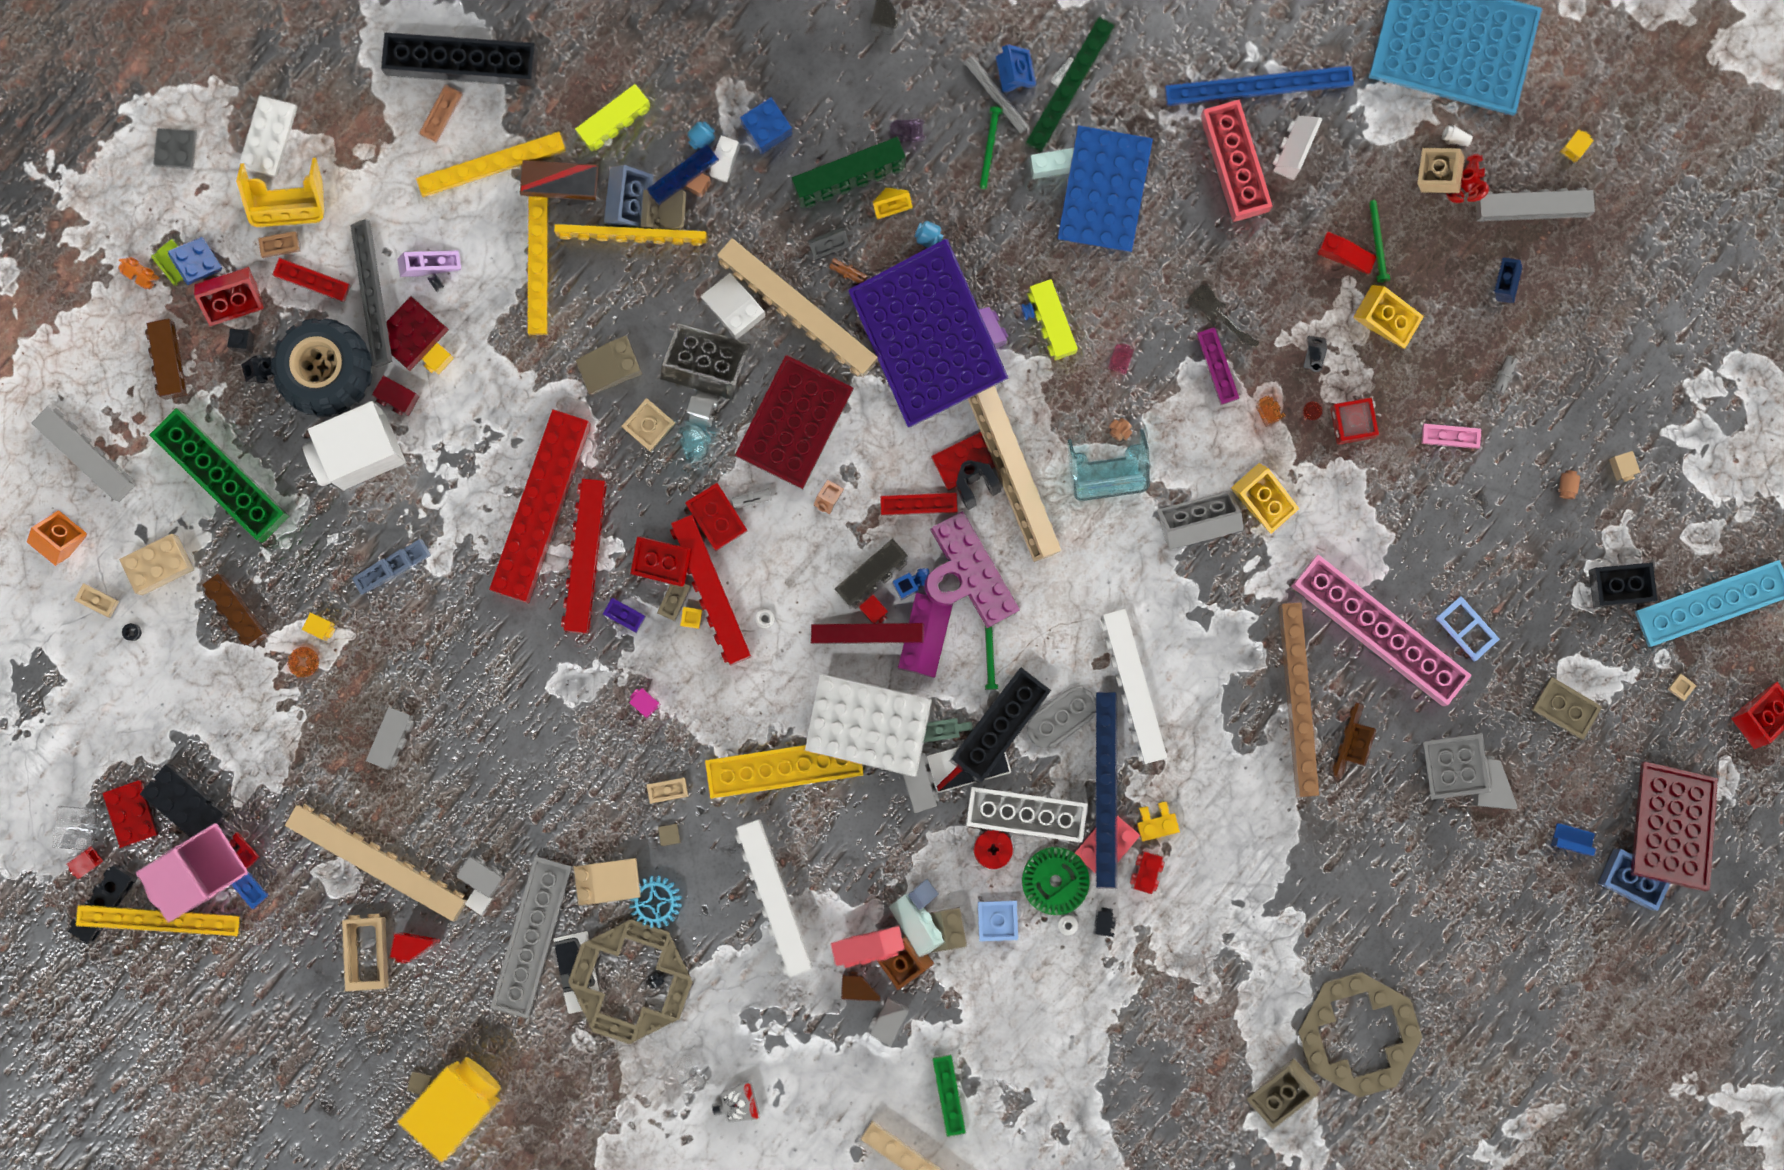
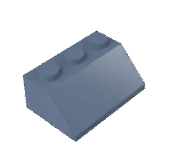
M626 165L610 168L604 223L615 227L643 228L641 227L643 190H652L653 175Z

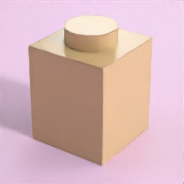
M1633 451L1609 459L1616 481L1623 479L1624 482L1635 479L1634 475L1640 473Z

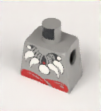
M751 1080L721 1093L722 1102L712 1105L714 1116L726 1114L728 1122L760 1118Z

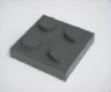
M157 128L153 165L155 167L193 169L197 133L194 130Z

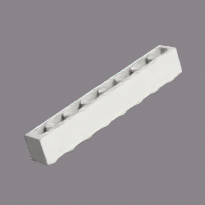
M1126 609L1104 614L1101 616L1100 625L1102 631H1106L1107 634L1105 643L1107 649H1111L1113 657H1110L1112 667L1117 670L1118 675L1115 676L1118 687L1121 686L1123 694H1120L1123 706L1126 705L1128 709L1126 718L1128 724H1132L1133 727L1131 732L1133 742H1137L1139 750H1136L1139 762L1142 761L1143 764L1166 759L1167 754Z

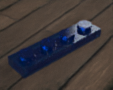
M706 144L646 190L659 206L716 164L719 159Z

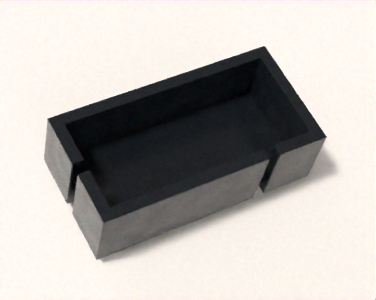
M165 764L154 776L156 781L151 780L140 793L143 798L190 838H193L215 823L220 827L230 815L218 803H213L214 800L171 764Z

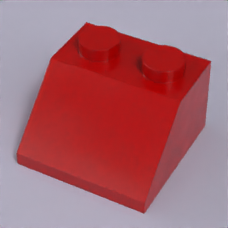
M405 932L396 933L393 938L390 958H395V962L407 964V962L419 958L438 945L441 939Z

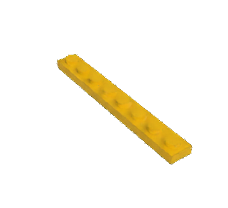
M560 132L417 177L416 180L421 196L426 197L522 166L523 160L537 161L565 152L566 149Z
M528 196L529 335H548L547 197Z
M555 224L554 226L556 236L564 240H568L570 237H578L579 240L597 238L598 241L616 239L617 242L634 240L636 243L653 241L656 244L672 242L675 245H683L686 242L695 246L707 243L706 231Z
M78 905L76 926L238 936L240 925L239 915L185 912L172 921L167 922L160 910Z

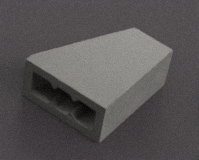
M1486 756L1491 792L1474 794L1473 806L1517 809V804L1501 761L1494 760V756Z

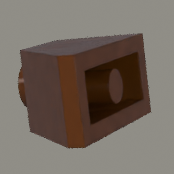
M846 971V975H842L841 1000L880 1001V995L862 975H858V972Z

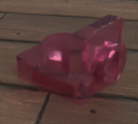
M1124 343L1116 344L1108 366L1109 370L1126 375L1134 352L1131 346Z

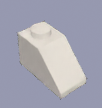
M721 135L714 153L710 177L728 182L740 150L739 141Z

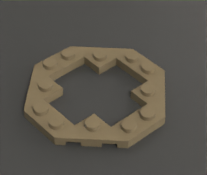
M630 919L581 944L568 982L592 1032L631 1044L680 1019L693 981L669 931L655 926L650 928L649 924L644 926L643 922ZM625 938L662 950L656 970L674 975L662 1012L643 1006L637 1024L600 1013L606 993L588 988L599 952L603 951L619 957Z
M1362 972L1324 982L1308 1010L1304 1022L1297 1031L1309 1070L1359 1098L1397 1087L1422 1039L1411 999ZM1367 992L1372 1010L1391 1005L1402 1042L1384 1047L1389 1067L1353 1077L1348 1059L1328 1063L1318 1026L1336 1021L1331 1002Z

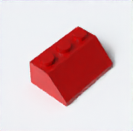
M249 267L194 284V297L209 326L264 309L257 283Z

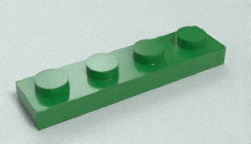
M952 1055L934 1057L932 1060L946 1135L951 1137L966 1134Z

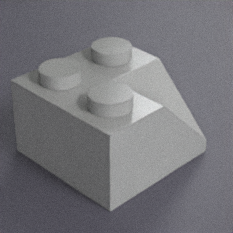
M888 997L886 1001H881L877 1009L880 1013L877 1018L873 1017L868 1029L871 1030L870 1036L891 1046L909 1012V1008Z

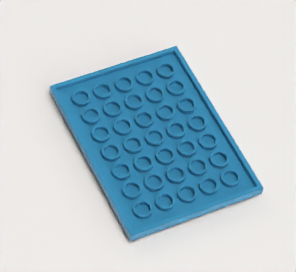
M1388 0L1369 78L1514 116L1517 111L1542 8L1513 0Z

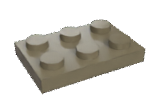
M1550 677L1531 710L1580 740H1584L1602 706L1557 679Z

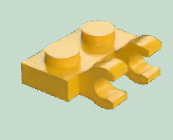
M1167 802L1158 803L1161 816L1150 819L1148 806L1139 808L1142 821L1137 822L1142 842L1180 832L1175 813L1169 814Z

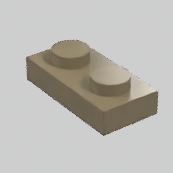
M670 584L657 614L676 621L691 586L685 584L680 587Z

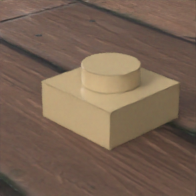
M1678 674L1667 690L1680 700L1685 701L1696 685L1682 674Z

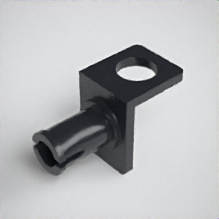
M1307 336L1308 348L1303 367L1311 369L1313 372H1319L1323 368L1327 352L1326 338ZM1312 341H1318V342H1320V343H1322V344H1316V343H1313Z

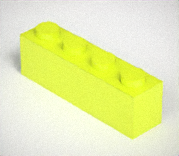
M634 84L575 130L591 152L594 149L598 150L607 139L616 137L619 134V130L623 127H629L639 115H645L651 107L650 103L637 85Z
M1052 280L1030 286L1027 296L1031 304L1034 303L1036 309L1034 315L1037 322L1040 321L1043 327L1040 328L1041 334L1044 339L1047 338L1049 345L1047 349L1051 357L1054 356L1056 361L1077 353V345Z

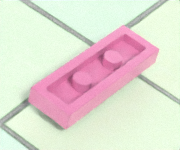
M1423 424L1421 444L1480 448L1481 429Z

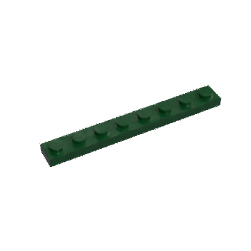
M1100 16L1098 17L1025 145L1039 153L1043 152L1115 28L1114 24Z

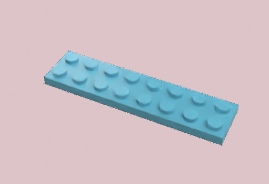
M1780 560L1635 611L1648 647L1784 600V569Z

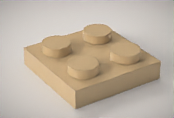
M646 398L621 427L651 452L676 423Z

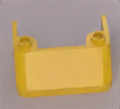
M312 158L309 175L305 176L303 180L304 188L267 190L266 184L262 180L256 178L249 179L245 164L240 163L236 182L248 222L252 226L268 227L318 223L322 221L324 217L323 181L317 158Z

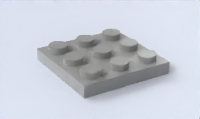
M1483 734L1423 742L1432 800L1491 792Z

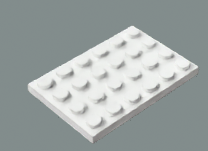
M820 674L805 750L916 776L932 699Z

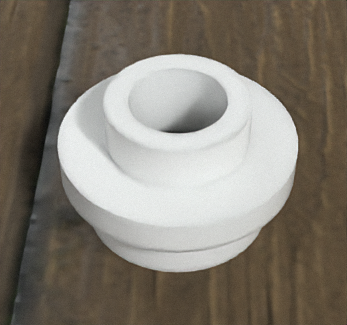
M763 609L756 614L755 620L759 627L766 629L774 624L775 617L770 610ZM768 616V622H762V617Z
M1064 916L1060 919L1058 928L1062 934L1069 936L1077 931L1078 923L1075 918ZM1066 922H1070L1072 924L1071 929L1067 930L1065 928Z

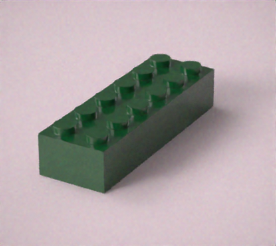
M897 136L791 177L793 189L800 207L810 208L815 206L816 202L821 200L824 202L829 201L834 195L839 193L841 195L847 194L852 188L857 186L858 188L865 187L870 181L883 180L888 174L901 173L906 168V156Z

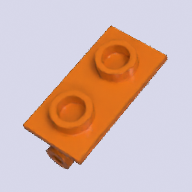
M135 258L119 259L121 262L118 266L120 273L131 280L136 275L137 277L134 282L144 289H152L154 285L152 281L160 279V277L154 274L153 270L143 267Z

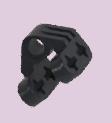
M968 460L962 463L956 487L967 510L977 506L974 494L968 484L976 482L981 476H983L992 496L1001 492L1000 482L989 464ZM968 469L974 470L972 474H966L965 472Z

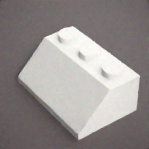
M1298 116L1295 121H1291L1287 129L1290 134L1288 138L1284 137L1280 148L1283 150L1280 155H1276L1273 161V165H1276L1273 172L1292 180L1296 178L1322 118Z

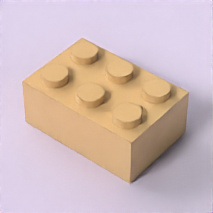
M172 533L119 559L135 594L142 596L194 571L179 536Z

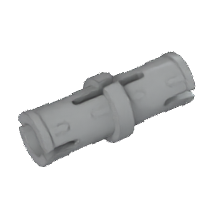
M1506 356L1502 369L1498 371V379L1492 389L1494 393L1498 391L1497 394L1504 395L1509 380L1513 378L1512 373L1518 362L1517 358L1513 360V356Z
M769 488L754 493L750 491L748 494L732 497L734 509L748 505L756 506V503L772 500Z

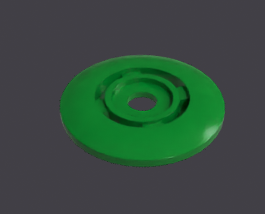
M1050 847L1040 850L1029 859L1024 867L1022 874L1023 892L1028 902L1042 913L1048 915L1070 913L1082 904L1089 891L1090 877L1088 869L1083 860L1068 849ZM1063 863L1072 870L1074 880L1071 879L1069 872L1062 867ZM1053 875H1058L1061 878L1060 886L1053 887L1050 884V878ZM1037 883H1040L1042 890L1049 895V899L1039 892Z

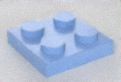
M1017 901L978 902L979 941L1018 940Z

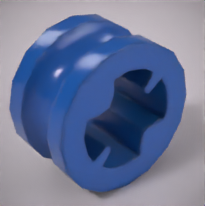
M1028 302L1027 305L1021 304L1025 321L1029 317L1035 318L1031 302Z

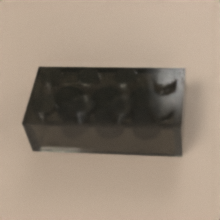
M892 538L834 589L835 593L850 610L853 607L857 609L864 602V597L873 595L878 591L879 584L882 582L886 584L893 577L892 573L895 570L901 571L907 565L908 555Z

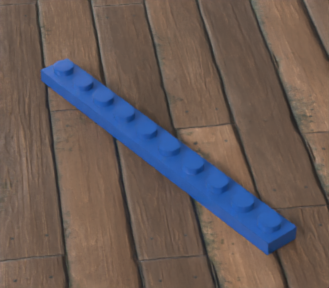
M1352 66L1166 85L1165 96L1167 106L1351 87L1354 85Z

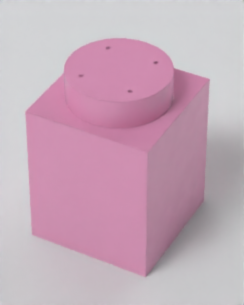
M217 823L136 872L145 886L149 900L160 909L167 922L172 921L209 899L248 873Z

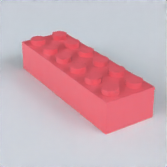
M1240 100L1204 109L1200 117L1232 221L1236 222L1268 213L1272 208V202Z

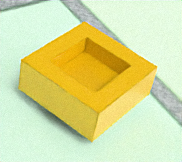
M683 607L680 626L700 629L703 610Z

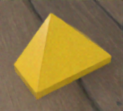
M886 187L872 202L877 219L913 208L909 191Z

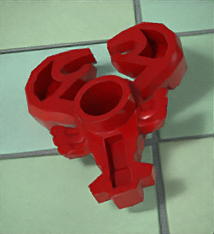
M1472 154L1466 159L1469 163L1462 171L1460 189L1469 193L1468 202L1479 201L1489 192L1488 184L1480 179L1485 176V168L1479 169L1478 164L1483 160V156ZM1461 190L1459 193H1446L1449 201L1453 203L1464 202L1463 198H1465V195Z

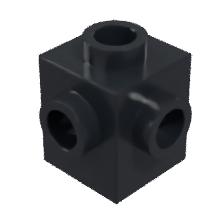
M257 355L241 364L246 382L264 384L269 382L268 379L274 376V373L271 371V357Z

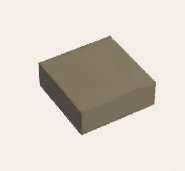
M678 824L658 827L661 846L681 843Z
M412 1071L407 1091L422 1095L429 1087L432 1076Z

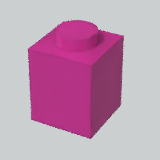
M643 688L640 691L636 689L630 696L632 700L629 703L646 718H649L661 705Z

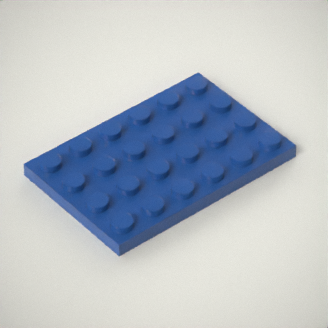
M1077 126L1057 239L1132 252L1153 138Z

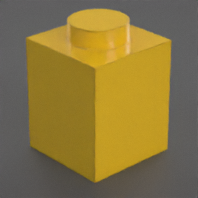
M1578 129L1560 152L1576 163L1594 140L1591 139L1587 132Z
M438 343L422 358L425 362L423 366L431 374L435 371L438 375L454 359Z
M310 613L302 630L327 641L335 632V624L316 614Z

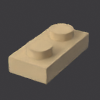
M84 583L74 601L108 618H111L119 603L113 597Z
M686 778L647 784L650 804L689 797Z

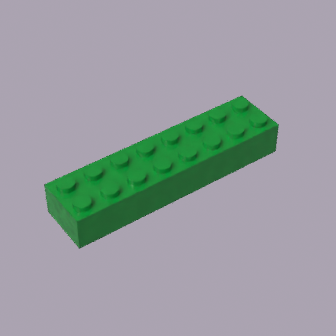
M178 408L173 410L149 434L256 541L264 543L290 517L211 438Z

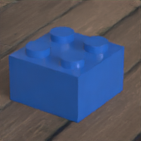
M772 97L740 117L741 125L761 154L793 135L791 125Z

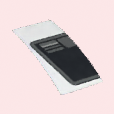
M587 931L554 938L560 978L569 1014L582 1011L568 981L581 944L589 940ZM594 968L588 988L599 991Z

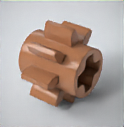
M1120 418L1119 421L1114 419L1109 425V428L1112 429L1109 434L1117 441L1127 440L1132 434L1130 430L1132 425L1123 418Z

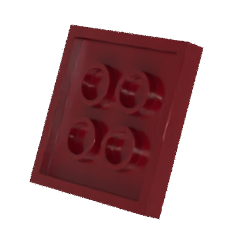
M412 296L386 321L391 355L409 371L449 331L444 324Z

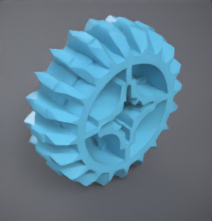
M650 876V883L645 878L642 879L644 885L642 886L639 883L640 894L642 895L644 890L650 887V897L640 902V898L629 899L630 901H635V904L629 905V908H636V911L631 913L632 916L639 914L636 921L639 922L643 918V925L645 926L650 922V928L654 927L655 923H657L658 928H661L662 921L665 926H668V918L674 921L675 918L672 916V913L675 915L680 913L678 910H675V907L682 906V904L676 903V900L682 899L681 896L675 897V893H678L679 889H671L675 883L672 882L668 886L666 884L669 879L665 878L662 883L661 876H657L656 882H654V877ZM656 886L664 888L670 897H661L656 890ZM654 897L665 900L657 904V908L654 905L646 904L654 900ZM671 902L668 913L661 917V906ZM641 908H651L655 918L647 916Z

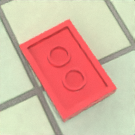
M1118 816L1117 863L1141 836ZM1096 828L1074 852L1095 874Z

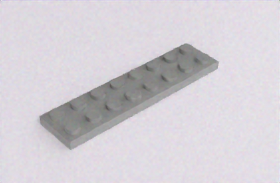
M534 856L490 1008L529 1018L573 866Z

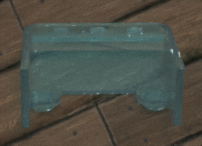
M1140 429V444L1129 446L1125 450L1124 458L1088 463L1087 456L1084 453H1075L1072 440H1067L1074 497L1077 500L1087 501L1142 493L1148 490L1150 486L1149 446L1144 429Z

